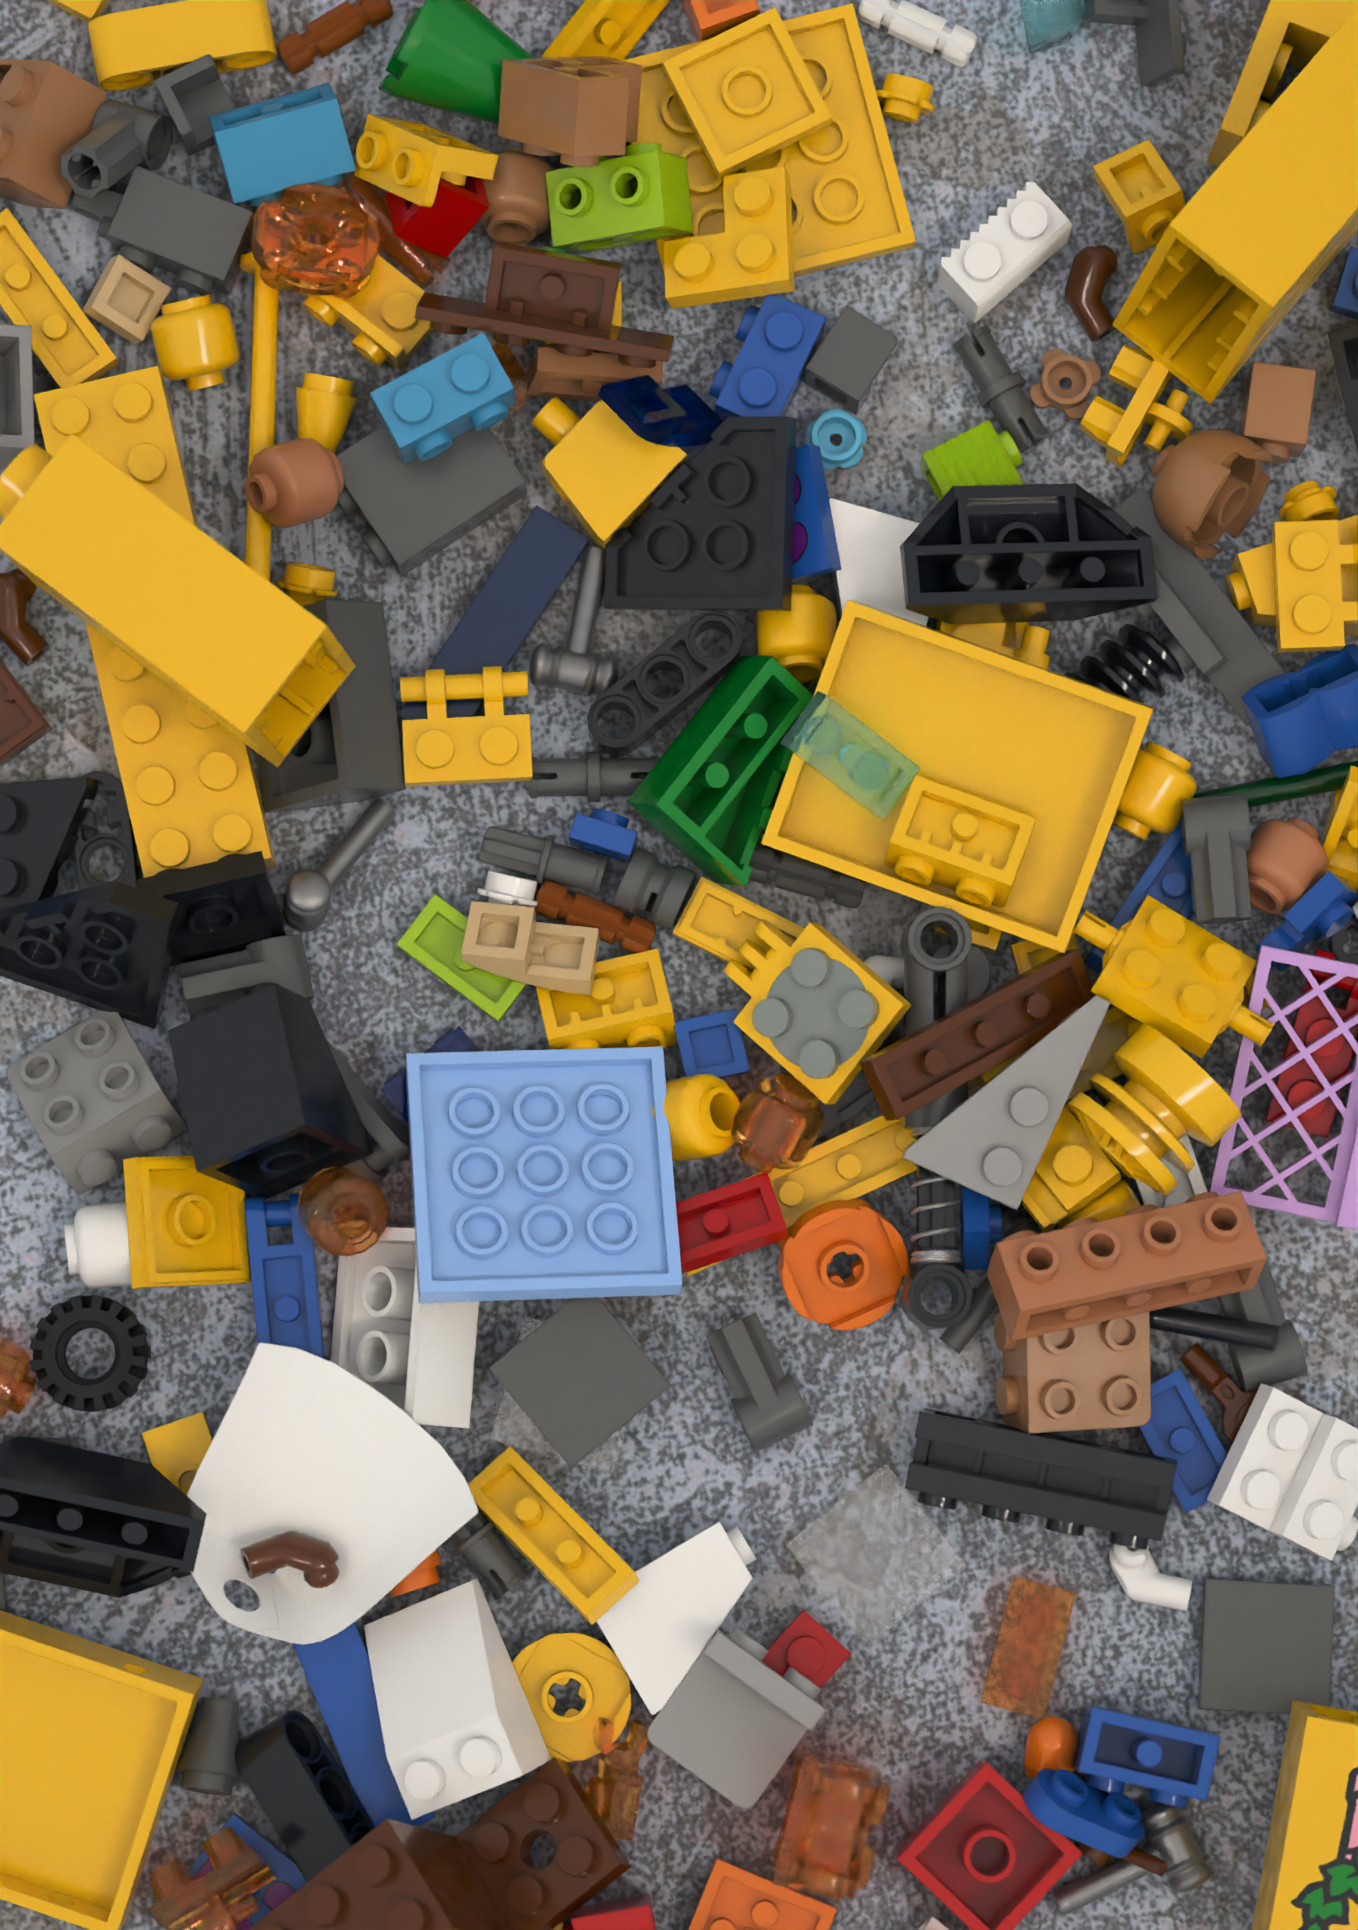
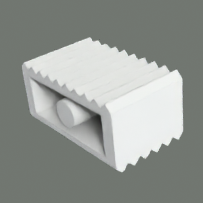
M1026 182L1024 191L1017 190L1015 199H1007L1005 207H998L996 216L989 215L986 224L979 223L977 232L969 233L968 240H960L958 249L951 248L949 257H941L937 284L972 322L976 323L1068 242L1069 233H1071L1070 230L1073 225L1036 183Z

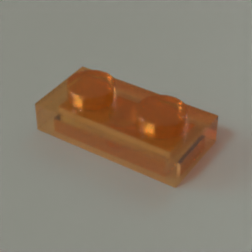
M1015 1576L1011 1577L979 1702L1044 1719L1076 1593Z

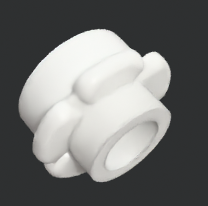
M488 871L484 889L477 888V893L482 896H488L487 903L536 907L538 901H535L534 897L538 882Z

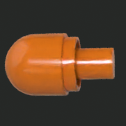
M1046 1716L1037 1720L1031 1726L1027 1735L1023 1764L1025 1765L1024 1773L1028 1777L1034 1779L1042 1769L1056 1771L1065 1769L1074 1773L1079 1740L1075 1728L1069 1721L1059 1716Z

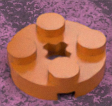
M862 1199L826 1202L808 1210L793 1225L787 1228L789 1238L779 1241L778 1276L781 1287L789 1302L801 1316L809 1321L812 1319L817 1323L828 1324L831 1329L853 1330L877 1321L896 1302L895 1294L901 1286L902 1278L904 1277L906 1280L907 1264L909 1262L907 1249L902 1237L885 1215L872 1208L868 1202ZM842 1251L847 1255L856 1253L859 1256V1260L851 1264V1276L841 1279L836 1271L827 1274V1266L833 1262L832 1257Z

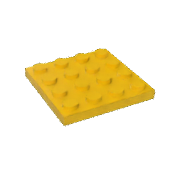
M853 3L783 20L832 116V123L731 174L785 167L790 177L794 277L915 248L916 239ZM706 40L622 60L642 66L637 142H629V145L659 143L663 152L685 157L687 163L694 233L654 240L664 280V241L725 232L723 178L718 179L662 70L663 61Z

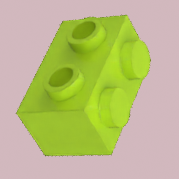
M640 143L626 146L624 157L606 160L605 156H599L598 166L578 167L568 165V168L545 172L552 244L554 248L584 254L694 233L686 158L663 152L659 143Z

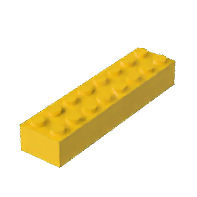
M158 366L33 394L48 454L53 457L68 436L73 433L199 529L166 384ZM86 623L144 878L154 876L166 869H185L215 862L230 854H250L262 851L267 870L276 868L277 863L250 747Z

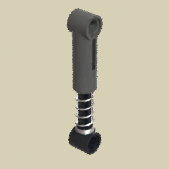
M944 907L927 909L916 916L902 933L900 948L902 958L904 959V998L912 1004L904 1015V1037L933 1022V977L938 976V1019L968 1003V953L970 952L972 936L970 927L963 916L953 909ZM936 926L947 932L952 944L948 957L941 959L933 958L924 952L921 947L920 936L925 927ZM968 1082L904 1116V1129L911 1130V1137L918 1140L945 1118L951 1110L962 1101L968 1099ZM913 1164L917 1166V1182L913 1183L910 1187L917 1193V1208L910 1213L917 1219V1234L911 1238V1241L917 1245V1248H914V1252L910 1254L912 1256V1264H907V1279L902 1286L900 1300L902 1310L909 1321L920 1328L936 1330L953 1326L964 1319L970 1310L973 1297L970 1282L965 1276V1264H961L962 1262L960 1261L962 1258L960 1254L962 1252L959 1248H955V1231L962 1227L959 1223L955 1222V1204H959L961 1199L955 1196V1182ZM932 1278L943 1281L951 1290V1306L942 1315L931 1314L921 1303V1289L925 1282Z

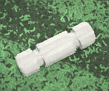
M862 0L858 8L857 17L860 21L877 29L884 25L889 29L888 34L931 54L938 50L942 52L941 59L959 67L967 64L977 44V35L974 32L957 24L952 29L946 26V19L906 0H901L900 3H896L893 0Z

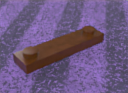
M1077 949L1066 950L1065 953L1061 952L860 1061V1065L885 1120H899L1035 1045L1073 1011L1083 1006L1094 996H1097L1091 992L1093 985Z

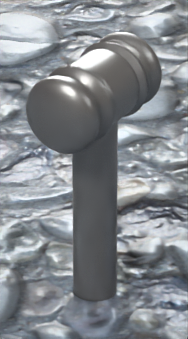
M594 546L585 547L566 648L563 649L561 646H557L552 649L546 643H540L536 647L530 662V680L534 686L547 684L551 690L557 688L584 693L589 697L593 694L600 696L617 682L618 662L614 656L601 658L597 652L590 654L605 580L606 549Z
M376 798L316 870L303 869L296 872L290 878L285 891L282 913L286 923L291 928L301 932H309L322 925L328 912V905L334 887L395 816V811L389 804L382 799Z
M1157 1803L1141 1815L1140 1820L1143 1823L1144 1829L1148 1832L1146 1840L1151 1842V1844L1141 1848V1850L1167 1861V1869L1164 1875L1171 1878L1170 1886L1173 1891L1186 1892L1197 1888L1206 1882L1212 1874L1210 1865L1203 1861L1205 1853L1200 1851L1187 1824L1188 1819L1180 1815L1181 1807ZM1121 1858L1053 1893L1064 1915H1067L1152 1872Z

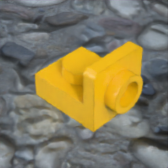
M1148 139L1093 166L1096 183L1122 221L1127 244L1134 254L1140 253L1152 246H1157L1168 225L1185 206L1181 187Z

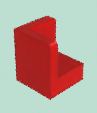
M467 176L464 186L455 185L440 178L432 207L419 206L389 191L385 194L395 237L443 258H447L489 208L483 179Z

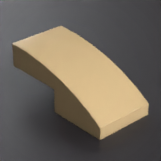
M471 901L461 957L465 963L507 979L552 990L591 995L600 945L599 928L536 922L535 907Z

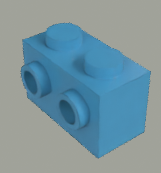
M329 83L208 116L227 188L234 204L245 201L248 206L265 205L281 198L283 190L306 184L308 189L329 187L340 182L343 179L342 174L356 170L339 104Z
M484 332L370 392L374 410L404 464L417 457L419 461H425L437 456L453 444L452 439L473 427L476 431H481L495 425L509 415V408L516 405L514 387Z

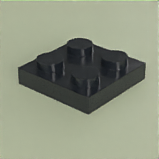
M262 851L250 854H230L215 862L185 869H166L154 876L135 880L136 889H150L161 894L165 899L179 903L170 967L245 950L248 944L269 938L286 936L283 918Z

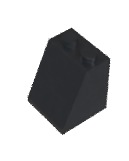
M262 983L248 988L243 993L244 997L222 1007L201 1009L191 1015L190 1021L168 1030L197 1172L254 1195L265 1196V1199H268L373 1154L370 1139L308 998L276 983Z

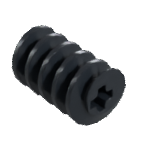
M1125 624L1119 630L1122 646L1112 640H1105L1100 645V655L1103 662L1088 655L1081 660L1080 668L1083 678L1073 672L1067 671L1064 674L1070 678L1143 704L1140 692L1144 689L1160 699L1166 695L1160 679L1163 673H1166L1180 683L1185 679L1180 666L1167 649L1151 633L1144 632L1131 624Z

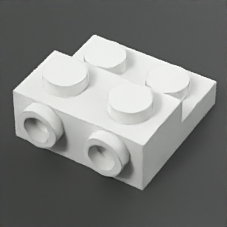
M1261 1383L1207 1497V1501L1307 1552L1332 1561L1336 1551L1345 1550L1350 1546L1358 1531V1520L1353 1515L1358 1506V1429L1336 1417L1324 1414L1272 1386Z

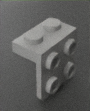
M98 1011L15 1061L7 1069V1078L47 1153L78 1196L96 1185L105 1183L115 1173L124 1169L123 1159L143 1157L150 1152L157 1151L164 1147L171 1139L188 1130L179 1111L156 1080L123 1019L117 1012Z
M736 1628L730 1638L720 1630H717L666 1704L649 1725L647 1737L651 1744L736 1806L748 1809L755 1805L807 1730L812 1731L826 1711V1708L815 1700L822 1691L820 1687L792 1667H789L784 1676L777 1673L762 1662L768 1650Z

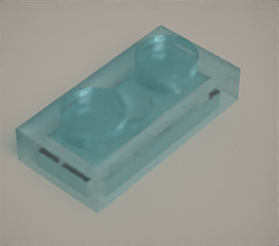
M817 691L780 742V744L868 812L882 820L920 770L918 765L831 697L820 691Z

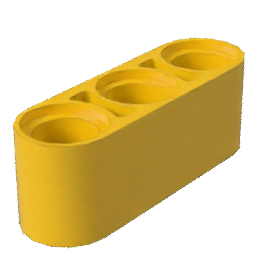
M185 0L102 15L91 20L87 26L97 84L100 89L108 91L129 90L155 85L154 80L208 54H211L219 74L262 66L272 62L277 57L268 0Z

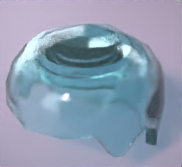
M1020 0L1028 51L1032 54L1070 41L1079 32L1086 10V1Z

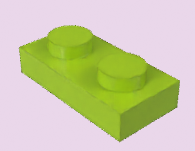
M434 894L398 941L397 947L496 1022L500 1023L529 984L507 979L463 962L461 952L468 918Z

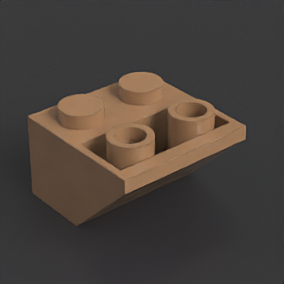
M0 59V197L29 207L65 209L73 188L69 181L61 175V155L91 132L94 117L99 107L104 103L107 92L52 61Z

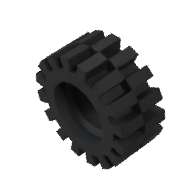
M79 1295L70 1297V1300L64 1303H57L50 1308L51 1312L46 1318L40 1319L36 1326L38 1331L35 1339L31 1338L30 1349L33 1350V1360L30 1361L32 1372H35L39 1379L38 1385L43 1392H47L52 1397L53 1401L62 1406L72 1408V1410L100 1412V1410L112 1409L121 1405L122 1401L132 1397L139 1390L137 1387L142 1379L145 1380L149 1370L147 1369L148 1358H151V1346H148L146 1339L148 1334L144 1325L140 1324L136 1318L137 1315L129 1308L103 1296ZM87 1328H97L105 1332L111 1338L115 1347L113 1365L104 1375L95 1379H84L77 1376L70 1369L66 1360V1349L70 1339L77 1332Z

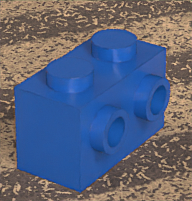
M776 294L766 295L761 308L750 304L735 336V339L744 343L734 364L725 360L722 362L708 394L717 399L714 421L722 424L727 417L786 416L804 378L805 367L815 354L824 335L826 317Z
M1085 1704L1078 1736L1079 1744L1074 1769L1078 1772L1087 1773L1085 1783L1090 1787L1123 1794L1126 1782L1150 1788L1148 1800L1186 1808L1189 1797L1207 1801L1221 1736L1204 1730Z

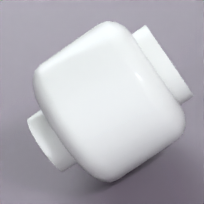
M126 1201L80 1207L74 1216V1223L64 1224L69 1275H80L82 1283L90 1289L131 1285Z

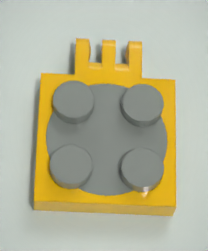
M761 919L754 932L771 947L769 951L766 952L755 942L746 939L738 950L756 968L751 972L740 962L731 959L723 969L727 976L752 997L733 1023L825 1105L835 1104L862 1070L860 1061L877 1051L912 1004L819 923L809 922L793 943L773 924Z

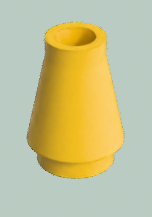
M304 373L302 388L295 387L297 438H312L336 455L358 399L352 397L354 381Z

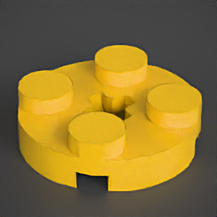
M579 1632L550 1633L527 1645L512 1662L551 1759L558 1758L565 1762L586 1760L607 1750L624 1730L631 1710L630 1678L615 1652L599 1639ZM571 1678L581 1684L578 1694L586 1700V1703L580 1711L575 1708H569L565 1715H561L553 1710L556 1699L548 1692L552 1684L557 1683L558 1685L565 1686Z

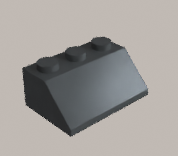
M324 599L303 606L304 609L328 626L356 667L278 768L258 754L265 813L362 802L406 790L383 602Z

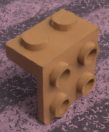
M998 1312L996 1314L994 1337L997 1348L1002 1351L1003 1376L997 1378L995 1400L999 1413L1004 1415L1005 1424L1026 1433L1140 1427L1148 1423L1151 1417L1149 1312L1010 1341L1001 1313Z

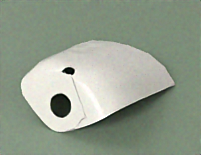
M261 1342L258 1343L246 1373L187 1493V1497L207 1513L194 1571L191 1574L210 1605L226 1622L238 1628L285 1642L300 1645L321 1642L353 1624L376 1605L432 1552L477 1515L478 1508L464 1475L444 1448L405 1411L387 1397L336 1363L299 1348ZM297 1531L331 1544L339 1557L335 1562L339 1570V1576L332 1585L324 1588H313L304 1580V1571L286 1566L276 1570L274 1574L267 1573L251 1579L245 1570L240 1550L243 1547L284 1532ZM239 1580L252 1587L260 1600L259 1608L254 1611H244L235 1607L225 1596L223 1589L225 1582Z

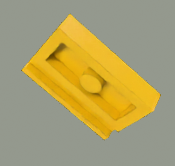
M1066 1105L1063 1107L1021 1200V1204L1044 1233L1053 1231L1055 1225L1067 1216L1072 1217L1121 1180L1117 1168L1101 1149H1098L1088 1140L1080 1122Z

